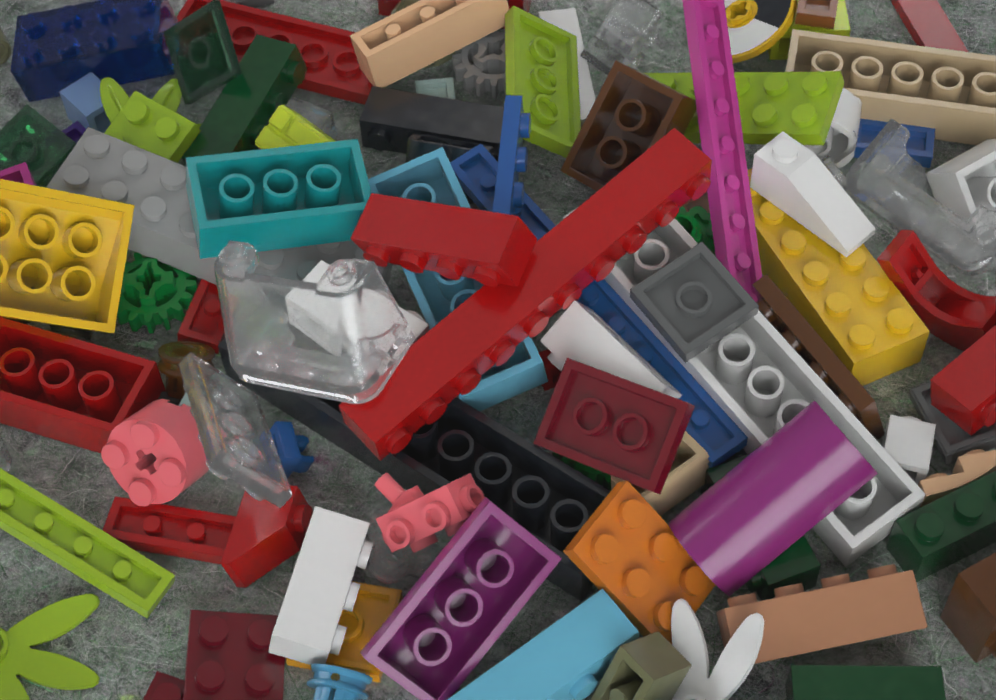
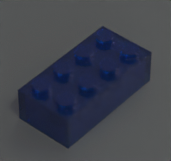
M97 0L17 16L10 71L29 102L60 97L59 91L90 72L100 80L110 77L119 85L174 75L178 19L168 0Z

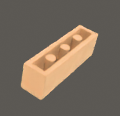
M420 0L350 35L360 69L373 86L385 88L504 27L505 14L509 11L508 1Z

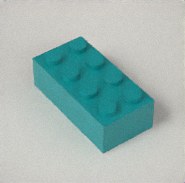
M358 139L186 157V189L200 259L351 241L350 238L371 195Z

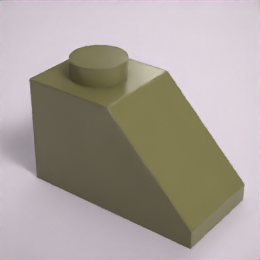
M659 631L620 645L590 700H672L692 664Z

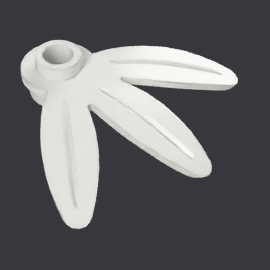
M678 599L672 608V645L692 666L672 700H728L745 681L757 659L764 630L763 616L759 613H754L741 623L722 651L709 677L708 650L701 625L689 603L684 599Z

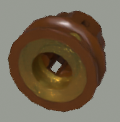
M194 341L169 342L158 348V355L161 358L158 362V369L162 374L166 375V392L168 396L182 399L187 391L202 397L205 394V376L210 375L215 369L214 363L211 361L215 357V350L209 345Z

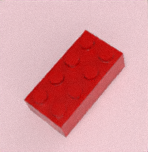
M0 317L1 424L101 453L102 448L107 444L112 430L118 424L149 403L158 400L161 392H166L155 361Z

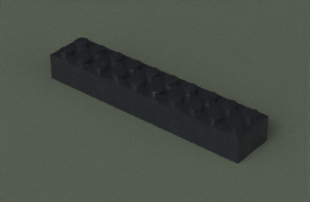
M274 288L218 345L225 373L228 377L380 474L389 473L402 488L408 490L418 485L425 495L471 473L476 485L482 490L486 498L562 558L546 578L548 581L579 601L584 598L594 585L563 550L610 493L609 489L457 397L447 404L446 411L437 421L432 424L425 423L415 431L404 449L396 454L389 453L380 461L345 424L339 408L343 401L377 373L292 321L288 295L277 288Z

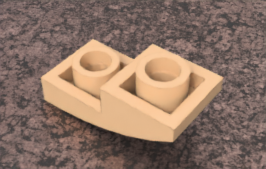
M976 449L969 451L962 456H958L951 475L935 473L924 480H920L918 486L926 494L920 508L996 471V450L985 451Z

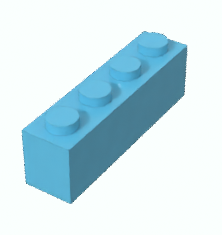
M602 588L447 700H583L597 688L598 681L603 678L620 645L639 639V631Z

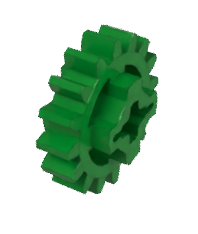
M135 252V261L132 263L126 261L117 321L120 325L129 322L133 332H137L142 325H146L149 334H153L156 325L160 324L168 331L171 329L170 321L175 318L183 322L185 317L183 310H188L198 288L197 278L159 262L158 259L143 258L140 253Z

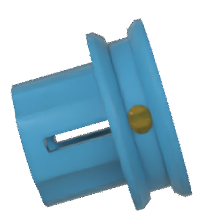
M317 663L311 665L314 677L307 681V686L315 689L313 700L368 699L369 695L365 688L366 685L372 683L373 678L333 665Z

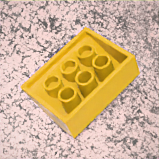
M0 179V317L114 334L135 205Z

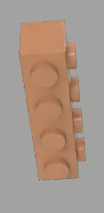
M895 564L866 570L868 579L851 582L849 574L824 578L820 580L822 588L804 592L802 583L774 589L776 598L757 602L756 593L728 598L729 608L716 612L724 648L741 623L749 615L759 613L763 616V637L754 664L928 627L913 570L897 573Z

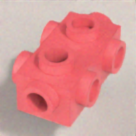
M389 473L383 474L374 484L392 504V507L386 514L376 518L382 532V538L391 553L408 545L413 553L436 543L438 539L435 533L445 529L448 537L454 535L485 497L482 490L476 485L471 473L425 495L418 485L405 491Z

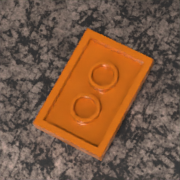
M628 480L618 482L563 550L599 590L604 589L643 637L659 631L671 644V616L674 603L678 599H684L689 603L694 613H696L715 587V584L680 544L670 526Z

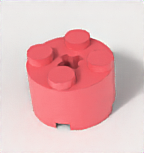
M159 399L149 403L112 430L107 444L102 448V460L110 468L113 477L128 493L129 498L134 504L145 507L149 504L169 502L204 476L210 469L212 464L210 448L214 446L213 436L205 420L193 408L185 404L178 406L167 403L168 399Z

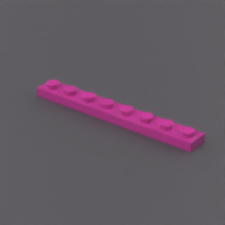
M682 0L702 152L712 159L711 184L707 189L715 255L753 300L757 302L758 298L752 284L762 278V270L724 0Z

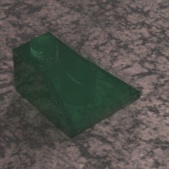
M212 0L163 32L185 105H191L242 74L220 0Z

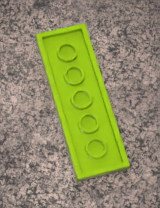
M841 71L734 72L744 144L766 145L782 131L802 145L825 144L845 83ZM692 72L645 73L695 99ZM696 110L684 136L692 143L701 144Z

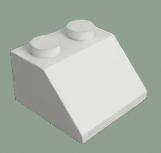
M987 139L926 173L939 211L978 248H985L996 241V139Z

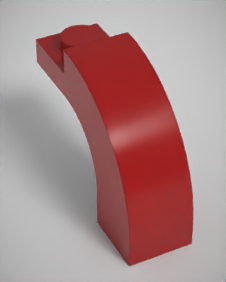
M900 230L877 258L878 263L888 278L897 287L930 333L947 344L965 351L996 325V296L973 293L950 280L934 263L914 230Z

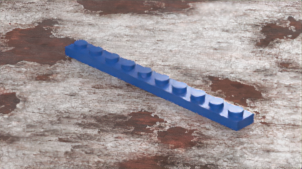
M479 144L450 162L462 190L480 210L492 212L498 161L482 144ZM524 191L523 208H515V215L522 219L538 241L556 225ZM605 279L599 282L594 280L582 290V294L577 302L592 309L682 394L679 398L680 400L695 406L685 431L707 451L709 455L708 468L720 465L747 446L748 437Z

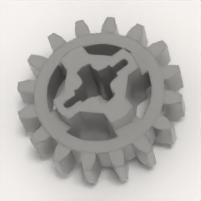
M497 30L455 51V54L452 55L455 79L457 82L463 81L465 91L475 87L478 97H481L487 91L491 93L492 99H496L500 91H504L506 94L505 30L503 33Z

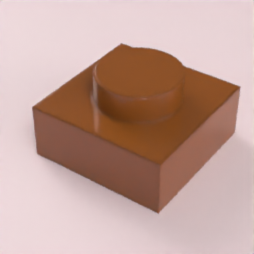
M798 0L795 24L834 29L838 0Z

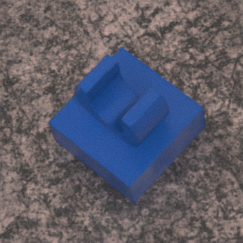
M275 421L258 447L268 484H285L293 471L297 473L307 472L315 461L314 456H303L300 454L308 445L309 438L303 435H295L292 422Z

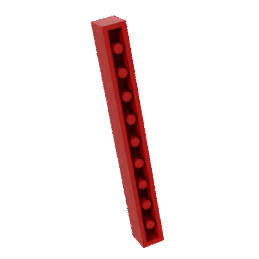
M674 127L536 242L517 287L500 283L497 287L482 286L343 401L339 408L345 424L380 461L389 453L396 454L408 445L415 431L425 423L432 424L437 421L446 411L447 404L459 394L466 395L479 384L482 375L492 366H500L509 360L515 352L516 346L528 336L533 338L541 333L547 326L551 316L561 308L567 309L574 300L577 301L582 294V290L594 280L599 282L606 278L613 270L615 262L626 253L633 254L639 250L645 243L647 235L658 226L665 227L672 222L678 214L679 208L690 199H699L711 184L712 159Z

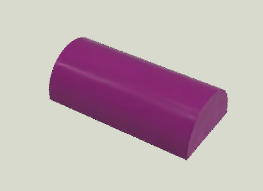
M814 400L675 516L668 524L680 544L701 570L719 589L728 596H731L878 473Z
M484 497L360 653L364 659L419 700H447L453 696L562 558L488 498Z

